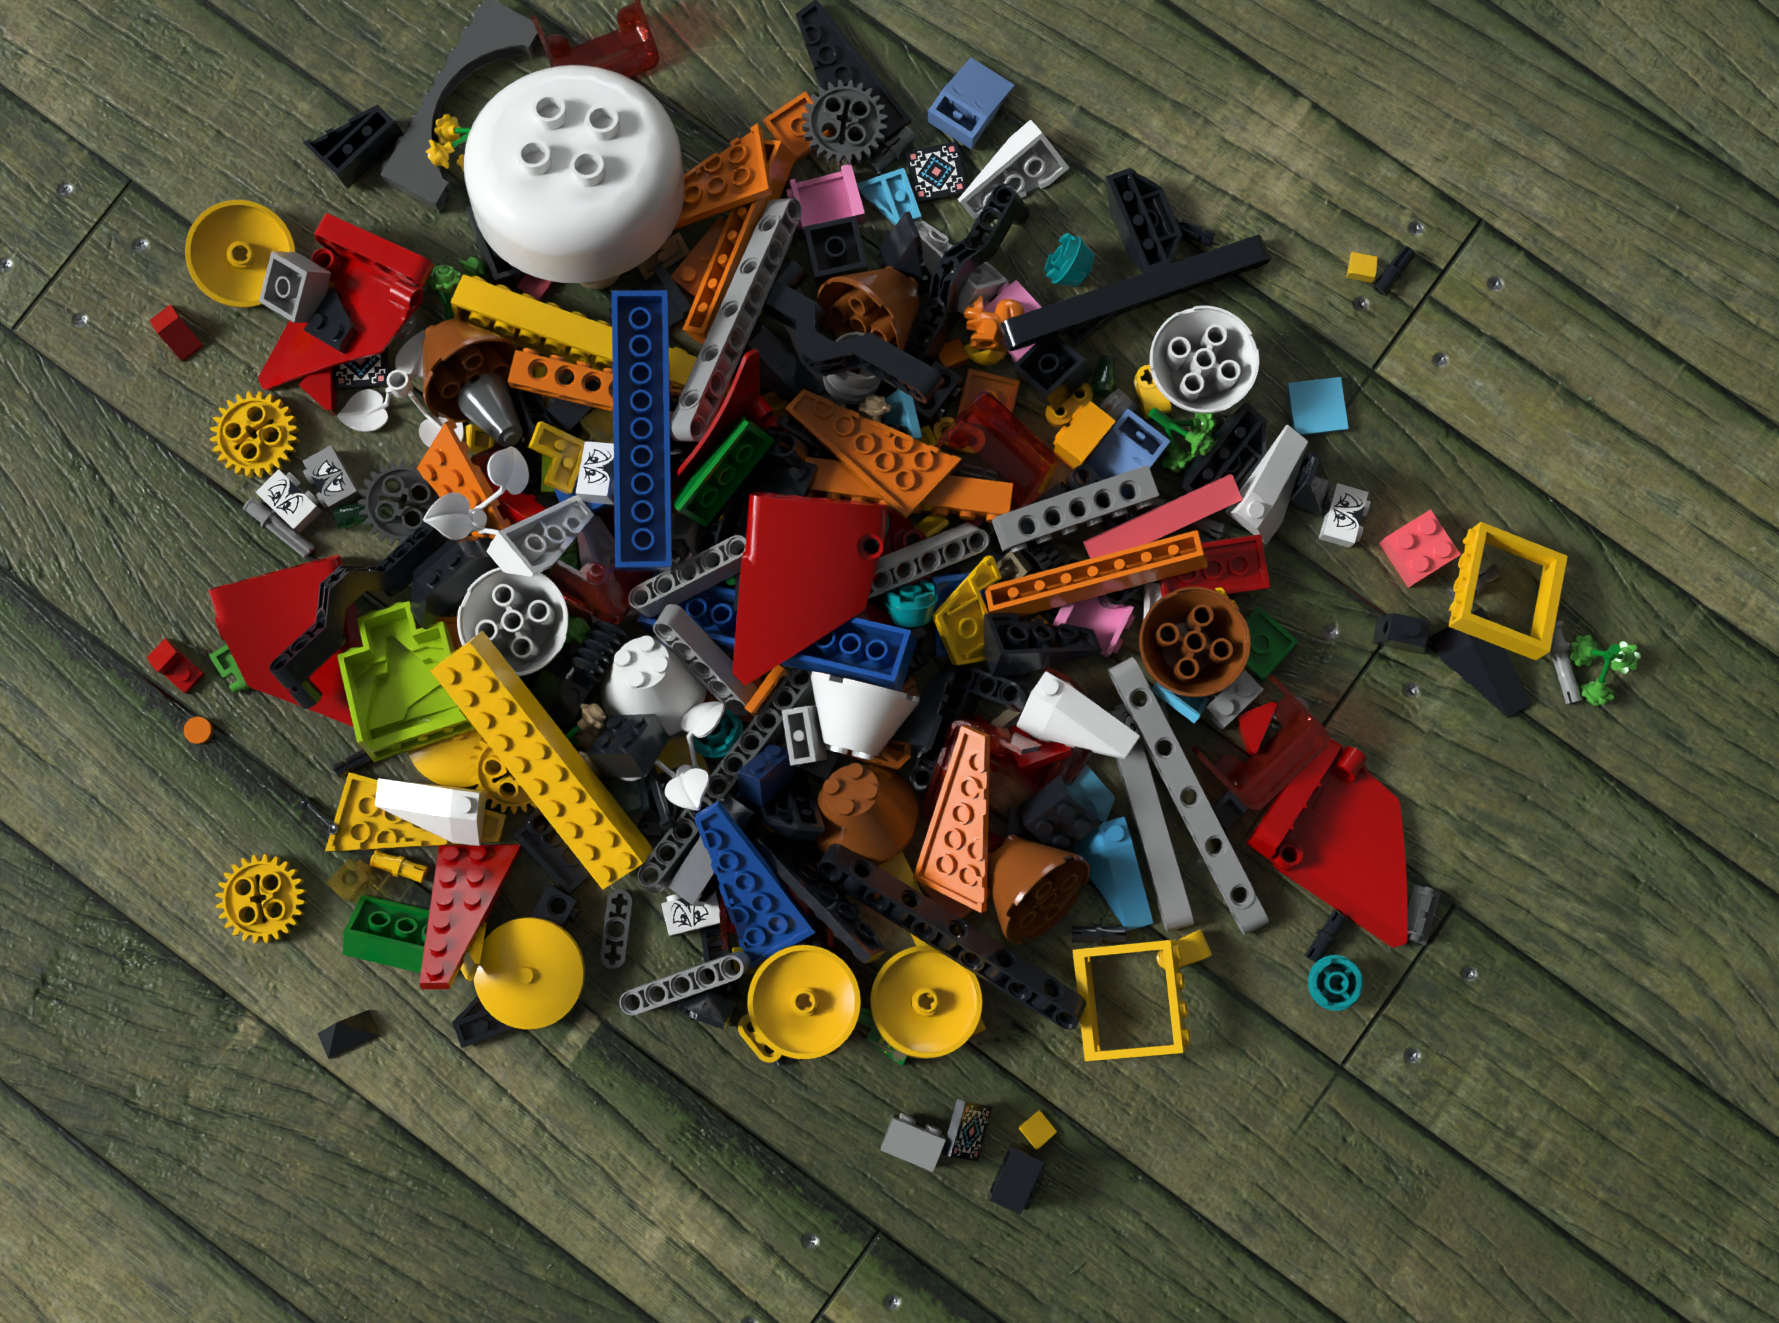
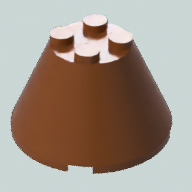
M891 266L879 270L830 278L820 287L817 294V303L827 314V318L822 324L826 331L829 329L832 331L836 339L846 333L870 332L904 351L920 305L917 292L919 288L918 283L914 278L906 277Z
M457 316L438 325H431L425 330L424 334L426 337L423 342V397L426 406L435 417L446 418L448 421L453 419L455 423L471 421L461 412L457 403V397L462 387L470 380L472 383L480 380L479 375L485 373L499 374L507 382L515 350L520 351V349L511 340L469 323L462 317Z
M1204 587L1180 588L1160 598L1146 614L1140 629L1139 649L1142 661L1149 674L1165 689L1186 697L1209 696L1227 688L1243 671L1250 653L1249 628L1238 607L1223 594ZM1184 623L1189 633L1185 637L1179 635L1176 625ZM1163 633L1168 634L1169 638H1163Z
M858 763L842 767L825 781L815 798L825 826L824 833L815 841L824 854L831 844L836 843L845 846L877 866L886 863L905 849L915 833L914 829L917 817H919L916 796L908 782L901 775L890 769L876 765H860Z
M1015 834L1008 836L995 853L991 852L988 854L987 886L1004 936L1011 943L1021 944L1022 941L1020 939L1029 937L1033 940L1058 923L1079 899L1076 893L1081 884H1087L1090 876L1089 863L1080 855L1017 837Z

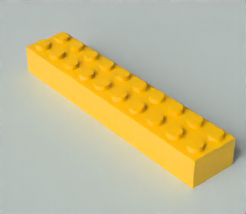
M464 274L462 275L451 300L454 317L460 316L469 323L511 340L518 347L538 351L543 356H561L566 359L567 363L575 365L577 361L593 365L592 369L603 371L604 368L613 369L612 326L602 320L597 322L590 320L580 312L573 311L571 313L562 310L560 306L551 302L545 304L537 301L536 298L529 294L523 293L520 295L514 293L504 285L495 286L489 284L478 276L469 277ZM678 347L669 348L670 384L673 385V389L683 391L697 357L689 355L685 350Z
M483 631L430 670L602 890L646 861L654 850Z

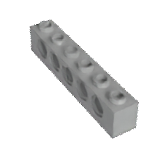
M1146 465L999 515L992 520L1002 551L1011 549L1012 553L1028 548L1026 544L1028 542L1036 540L1037 544L1052 540V534L1061 531L1064 536L1077 531L1078 525L1086 523L1087 527L1099 524L1103 522L1102 517L1111 514L1112 518H1117L1128 513L1127 508L1136 506L1137 510L1151 506L1153 505L1152 500L1158 497L1159 493L1149 466ZM1122 487L1128 488L1130 490V500H1127L1122 496ZM1097 496L1105 498L1106 508H1101L1097 505ZM1072 504H1076L1081 508V517H1076L1072 514ZM1047 513L1055 515L1057 519L1056 526L1048 524L1046 521ZM1022 521L1028 522L1031 525V534L1022 532L1020 528Z

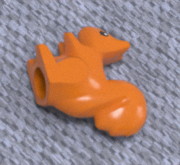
M981 295L978 296V299L964 311V317L969 320L967 321L968 326L966 329L976 331V334L971 336V348L985 350L997 348L999 343L1004 340L999 324L1009 318L1024 314L1025 311L1021 303L1014 299L1006 298L997 304L995 313L984 311L983 297Z

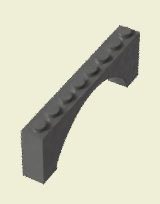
M484 0L483 4H478L474 11V19L470 25L464 27L461 33L459 44L449 52L448 62L444 69H440L437 72L434 86L430 92L427 91L424 94L419 111L410 117L407 131L404 136H400L394 146L395 151L390 159L387 158L382 164L380 175L386 184L438 212L442 211L453 189L450 183L444 180L440 166L435 167L426 153V150L431 147L429 140L432 139L436 142V134L434 133L436 120L440 119L442 110L453 91L473 72L501 59L521 55L533 57L545 37L541 25L494 0Z

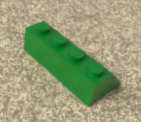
M740 414L731 423L721 440L713 446L712 451L705 460L697 466L694 474L686 484L679 489L677 495L672 500L675 508L707 527L775 440L755 423Z
M362 894L343 931V955L421 973L430 910Z

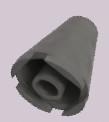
M496 373L479 375L480 380L474 383L470 380L462 387L457 397V403L461 412L501 446H512L518 443L522 437L523 430L507 382L501 375Z

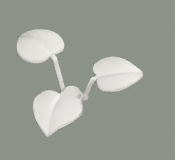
M424 330L409 339L399 350L395 359L396 370L387 376L389 387L385 390L387 392L385 402L377 391L371 389L359 391L349 399L345 407L337 415L346 426L361 432L379 430L388 421V414L385 408L390 404L391 395L394 394L398 398L410 397L427 418L419 427V435L426 446H431L442 426L448 420L442 417L437 418L433 414L430 415L412 392L413 384L410 380L414 376L423 378V342L426 337ZM461 422L456 423L457 428L454 431L462 443L464 427Z
M512 446L497 451L491 456L487 465L490 480L495 485L501 486L496 493L473 509H470L469 501L465 496L459 493L446 494L429 508L423 521L433 526L447 538L453 540H461L469 533L478 531L479 534L497 535L499 530L485 528L487 516L482 510L502 495L505 489L513 495H517L525 489L529 479V472L524 457Z
M706 702L693 706L681 720L682 730L689 732L687 740L692 766L683 765L677 769L675 774L658 759L654 763L673 778L666 785L665 796L677 806L691 810H700L703 796L709 785V775L705 770L700 769L697 764L693 737L694 735L698 738L705 737L717 727L725 710V705L722 702ZM642 777L620 778V779L625 780V781H635V780H638V779H640V778H642Z

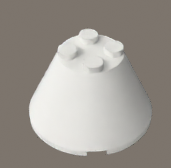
M1195 306L1172 315L1157 331L1150 349V370L1159 391L1174 405L1194 413H1216L1237 404L1251 389L1259 369V351L1250 329L1234 314L1213 306Z
M499 567L480 576L468 588V592L461 606H459L457 616L458 634L462 645L483 631L518 676L532 674L542 669L560 652L568 633V608L559 588L544 574L538 573L528 577L505 573Z
M642 636L641 638L629 641L616 652L602 677L600 694L602 705L609 718L614 715L655 714L670 736L682 730L681 720L683 716L693 706L704 702L708 689L657 636Z
M814 671L811 674L823 743H826L825 749L847 754L848 749L852 750V756L873 761L874 755L878 756L920 700V697L908 696L903 692L855 680L843 679Z

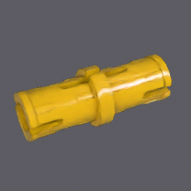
M377 849L370 860V866L391 872L393 873L392 876H403L419 883L424 882L428 872L427 866L405 860L406 857L399 855L396 857Z

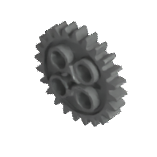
M839 80L838 87L835 88L831 82H828L827 91L819 87V97L813 94L810 96L813 104L805 103V110L809 113H802V120L806 122L802 124V131L807 132L804 135L805 141H811L809 144L810 150L818 148V158L826 154L827 163L836 158L837 166H840L842 160H846L847 164L851 165L854 158L861 164V156L863 154L870 159V149L878 152L879 145L877 142L884 143L885 141L884 135L881 133L887 132V125L883 123L888 122V117L882 114L885 112V105H878L880 96L871 98L872 88L864 92L863 83H860L855 88L853 87L852 80L848 82L847 86H843V82ZM849 101L850 106L844 144L840 145L845 103ZM830 105H838L840 107L837 112L827 110ZM858 108H862L867 113L863 116H857L853 112ZM826 130H833L836 132V135L827 138L823 133ZM856 133L863 137L860 141L856 142L849 139L852 134Z
M401 460L400 467H396L395 463L390 461V469L388 470L381 464L379 466V475L374 471L370 472L373 481L364 480L363 484L368 490L362 489L359 491V494L366 498L358 501L359 506L365 507L364 510L359 512V516L368 517L363 523L364 527L372 525L373 528L370 535L372 536L379 532V542H382L386 537L390 538L389 545L391 547L395 540H398L401 544L424 523L423 519L429 508L440 498L433 487L422 477L421 473L415 469V461L412 462L410 467H406L404 460ZM394 481L400 485L401 489L397 493H390L386 490L385 485L388 482ZM415 489H422L426 492L427 498L417 501L413 498L412 492ZM379 496H385L396 502H400L401 498L407 499V505L424 507L426 511L422 512L410 506H405L404 510L399 509L398 503L382 501L379 499ZM382 507H389L393 511V516L389 519H383L379 516L378 510ZM409 514H414L419 518L420 523L414 527L409 526L405 523V517Z

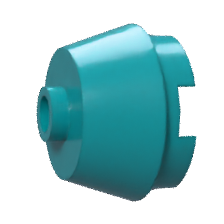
M1066 233L1058 240L1062 245L1057 248L1054 254L1050 252L1046 260L1044 271L1047 274L1045 276L1050 278L1053 284L1077 287L1089 276L1094 261V253L1080 236L1074 237Z
M920 580V585L903 584L886 592L883 602L895 625L912 628L925 625L931 621L938 596L934 592V585L932 583Z
M725 708L719 724L710 734L702 738L694 735L693 744L695 751L702 756L722 761L743 733V725L740 718Z
M1329 955L1318 960L1311 968L1308 976V988L1314 1001L1321 1007L1332 1011H1341L1354 1005L1361 996L1363 977L1358 966L1349 958L1340 955Z

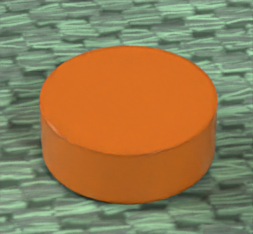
M193 717L186 722L184 735L191 743L205 744L213 736V726L209 720L203 717Z

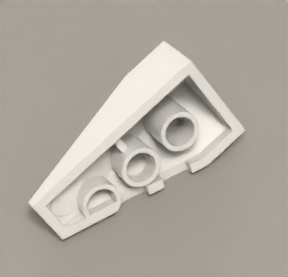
M1030 120L1006 141L960 196L958 201L971 217L976 219L991 193L998 185H1011L1020 198L1027 196L1026 192L1037 187L1042 189L1049 186L1067 171L1069 167L1045 135Z
M1289 425L1285 426L1239 491L1242 500L1230 505L1225 513L1253 535L1261 534L1262 542L1265 544L1270 541L1283 522L1308 441Z
M1046 671L1031 692L1017 723L1018 728L1040 741H1054L1066 744L1067 747L1085 748L1092 750L1094 753L1120 759L1127 758L1140 738V735L1075 688Z

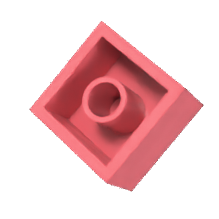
M1431 509L1379 542L1408 588L1461 555Z

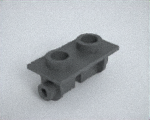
M1414 884L1407 907V940L1423 945L1427 944L1440 892L1430 887L1424 888Z

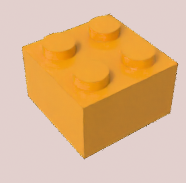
M1091 401L1086 407L1082 404L1072 415L1073 419L1069 423L1071 424L1069 428L1064 425L1055 436V441L1053 442L1055 445L1053 454L1071 469L1088 462L1116 422Z

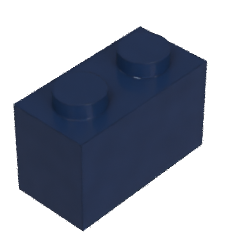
M769 744L737 772L740 799L763 807L795 779L794 765H790L787 749Z

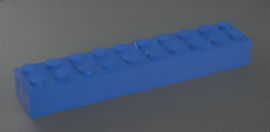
M668 290L612 291L615 568L617 572L673 571Z
M654 572L653 577H655V576H657V575H659V574H661V573H659V572ZM714 585L677 604L722 651L734 653L737 612L734 610L735 590ZM640 613L638 623L647 633L655 634L653 626L660 614L646 617ZM853 617L787 659L781 665L829 674L834 677L855 680L901 692L917 641L911 630Z

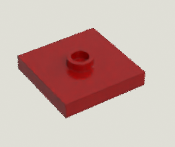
M1017 725L1001 730L1002 737L1021 774L1072 756L1071 748L1067 747L1066 744L1054 741H1040L1018 728Z

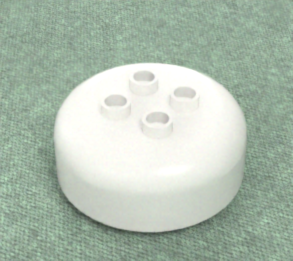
M581 65L557 66L533 72L516 80L498 92L481 110L472 125L465 147L464 178L479 230L490 247L502 259L522 272L537 278L561 283H586L608 279L627 272L647 260L665 243L675 228L682 211L685 182L681 147L670 117L660 102L647 89L630 78L610 70Z

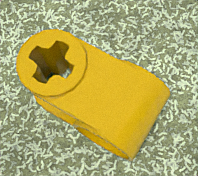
M1144 365L1137 371L1134 377V386L1142 415L1147 420L1151 418L1149 412L1154 407L1164 414L1170 413L1172 409L1170 401L1159 391L1153 377L1150 385H1148L1147 381H1141L1144 374H1146L1147 378L1152 377L1150 365Z
M1202 930L1188 934L1176 941V945H1179L1180 953H1182V961L1178 962L1179 968L1212 956ZM1161 949L1158 951L1156 958L1159 966L1165 969L1164 952Z

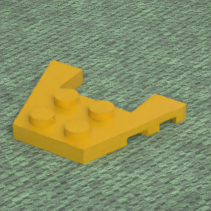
M993 556L984 557L932 615L953 665L986 660L984 656V615L988 611L980 590L1002 578Z

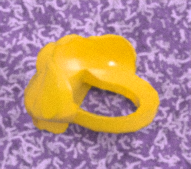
M972 340L964 346L969 359L982 366L997 364L1000 360L1004 359L1008 352L1000 343L995 350L979 352V349L971 348Z

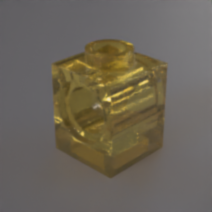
M348 859L326 884L346 902H353L374 877L369 873L372 869L363 860ZM351 871H355L358 875V881L353 886H350L346 880L347 875Z

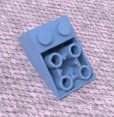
M970 58L943 88L928 110V122L972 150L1015 85L978 61Z
M1127 408L1085 465L1093 468L1102 480L1146 465L1151 469L1171 441ZM1079 473L1077 478L1086 483L1085 477ZM1125 487L1121 489L1122 496L1127 499L1131 495L1130 490Z

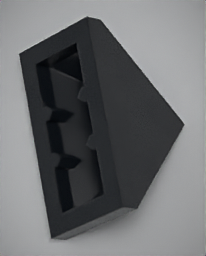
M369 1010L336 1022L317 1033L328 1059L380 1035Z

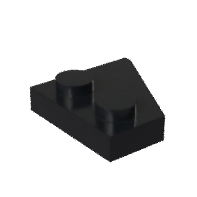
M331 287L310 318L304 331L344 354L358 330L350 319L348 308L343 305L340 299L342 297L341 293Z
M783 414L780 416L777 425L781 432L790 433L805 443L810 451L809 455L814 458L834 460L835 456L807 430L792 425L789 422L790 418Z
M478 996L452 1022L461 1048L515 1029L494 1018L485 1009Z

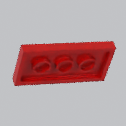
M1261 534L1202 543L1208 565L1207 568L1159 580L1162 597L1185 587H1204L1216 591L1215 588H1223L1227 595L1270 588Z

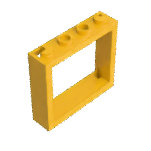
M1478 523L1468 530L1467 537L1463 539L1465 547L1458 562L1460 572L1453 587L1455 597L1449 608L1451 616L1448 627L1533 660H1538L1548 654L1551 649L1568 556L1489 524ZM1485 543L1543 566L1530 636L1471 614Z
M1176 939L1073 950L1077 993L1086 1000V1007L1080 1019L1085 1061L1177 1054L1188 1051V1046H1191L1190 1029H1186L1185 1018H1188V1005L1182 999V990L1185 989L1184 974L1179 972L1178 962L1182 961V953H1180L1179 945H1176ZM1163 949L1174 1045L1101 1051L1091 956Z

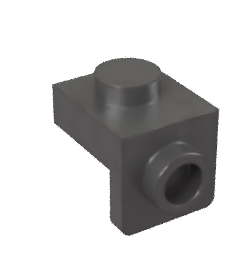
M1118 388L1105 399L1100 408L1117 423L1127 408L1133 412L1137 405Z

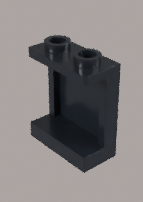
M661 264L654 269L655 275L630 291L668 290L670 330L687 319L691 305L664 265Z

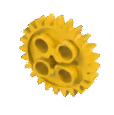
M247 391L246 399L237 394V402L235 404L227 400L229 406L227 410L219 407V411L223 414L222 417H213L218 426L210 427V430L216 433L217 436L210 438V441L218 445L212 450L216 454H221L218 457V461L221 463L227 462L225 467L230 471L235 468V473L238 476H241L244 470L245 476L250 479L254 472L259 478H262L264 470L272 476V467L276 466L282 470L283 467L280 462L282 460L286 462L291 461L287 453H296L291 443L299 442V439L292 435L299 432V428L292 425L297 419L294 416H288L292 410L288 406L282 408L284 402L280 399L275 401V397L272 394L265 398L264 394L258 391L256 398H254L253 394ZM258 411H262V418L257 422H253V415ZM241 427L240 435L236 438H231L233 429ZM253 431H257L258 437L256 439H253ZM273 432H279L278 439L269 443V435ZM252 448H257L256 456L247 459V452Z
M482 737L479 741L482 747L475 746L473 749L474 754L477 756H471L469 762L474 764V766L469 767L468 773L475 774L471 778L470 784H478L475 790L487 791L486 801L488 799L492 800V809L497 804H501V812L504 813L507 806H509L513 814H515L518 806H521L524 812H527L529 803L535 808V803L510 772L504 775L508 769ZM488 761H498L501 768L497 770L490 768ZM501 775H504V776H503L500 780H498L497 782H493V780H492L493 778H497V777H499V776H501ZM511 783L515 786L516 790L507 792L502 784Z
M254 854L252 855L251 863L247 858H241L242 867L232 864L234 873L224 872V876L228 879L227 883H218L224 889L223 893L215 894L216 897L223 899L222 903L215 905L216 908L224 909L219 919L228 918L229 921L224 927L227 929L235 927L233 936H239L243 932L242 941H249L252 936L253 943L259 944L262 937L265 943H271L272 935L276 940L282 939L281 931L286 934L291 933L289 924L299 925L295 916L305 914L299 909V905L307 904V901L300 899V895L307 893V890L299 889L298 887L304 882V879H295L294 877L297 875L298 870L292 869L288 871L290 862L285 861L280 865V857L275 856L270 862V855L264 854L260 861L259 856ZM257 875H260V882H259V883H258V881L256 880V876H257ZM275 875L278 878V886L276 889L270 890L268 880L271 876ZM248 880L251 884V890L247 895H244L241 892V885L244 881ZM261 895H266V900H263L262 903H257V898L261 897ZM278 902L282 905V913L279 917H274L272 907ZM251 907L255 911V917L251 922H247L245 912ZM263 912H264V915H265L266 918H267L266 923H263V921H262V919H263Z

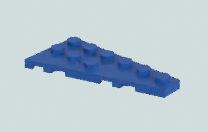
M720 801L698 812L694 818L704 847L708 850L711 858V867L714 874L716 873L720 884L719 889L731 923L735 925L740 948H743L744 953L749 956L751 968L764 962L782 948L791 947L816 933V925Z

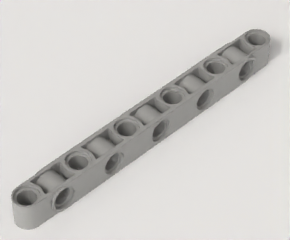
M796 198L773 199L768 202L670 420V437L672 440L701 441L707 432L801 218L802 208Z
M1131 657L1108 669V673L1239 929L1245 936L1269 923L1268 917L1136 660ZM1136 691H1141L1145 696V701L1141 706L1137 707L1132 702V696ZM1162 740L1168 741L1170 749L1165 755H1160L1157 750V745ZM1187 789H1192L1195 794L1194 800L1189 804H1185L1182 795ZM1213 838H1217L1220 843L1218 850L1209 852L1207 848L1208 842ZM1238 887H1242L1244 889V896L1241 900L1235 901L1232 896L1233 891Z

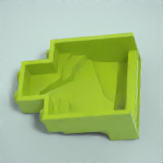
M410 601L397 602L389 608L369 611L364 616L358 617L357 621L363 647H353L337 655L357 743L374 762L476 729L430 671L455 651L450 631L443 621L433 622L426 629L421 628L410 611Z

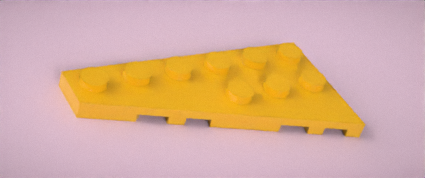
M349 772L333 823L339 825L341 831L338 835L330 834L325 852L457 845L459 843H452L375 806L378 780ZM485 809L481 843L500 842L507 815Z

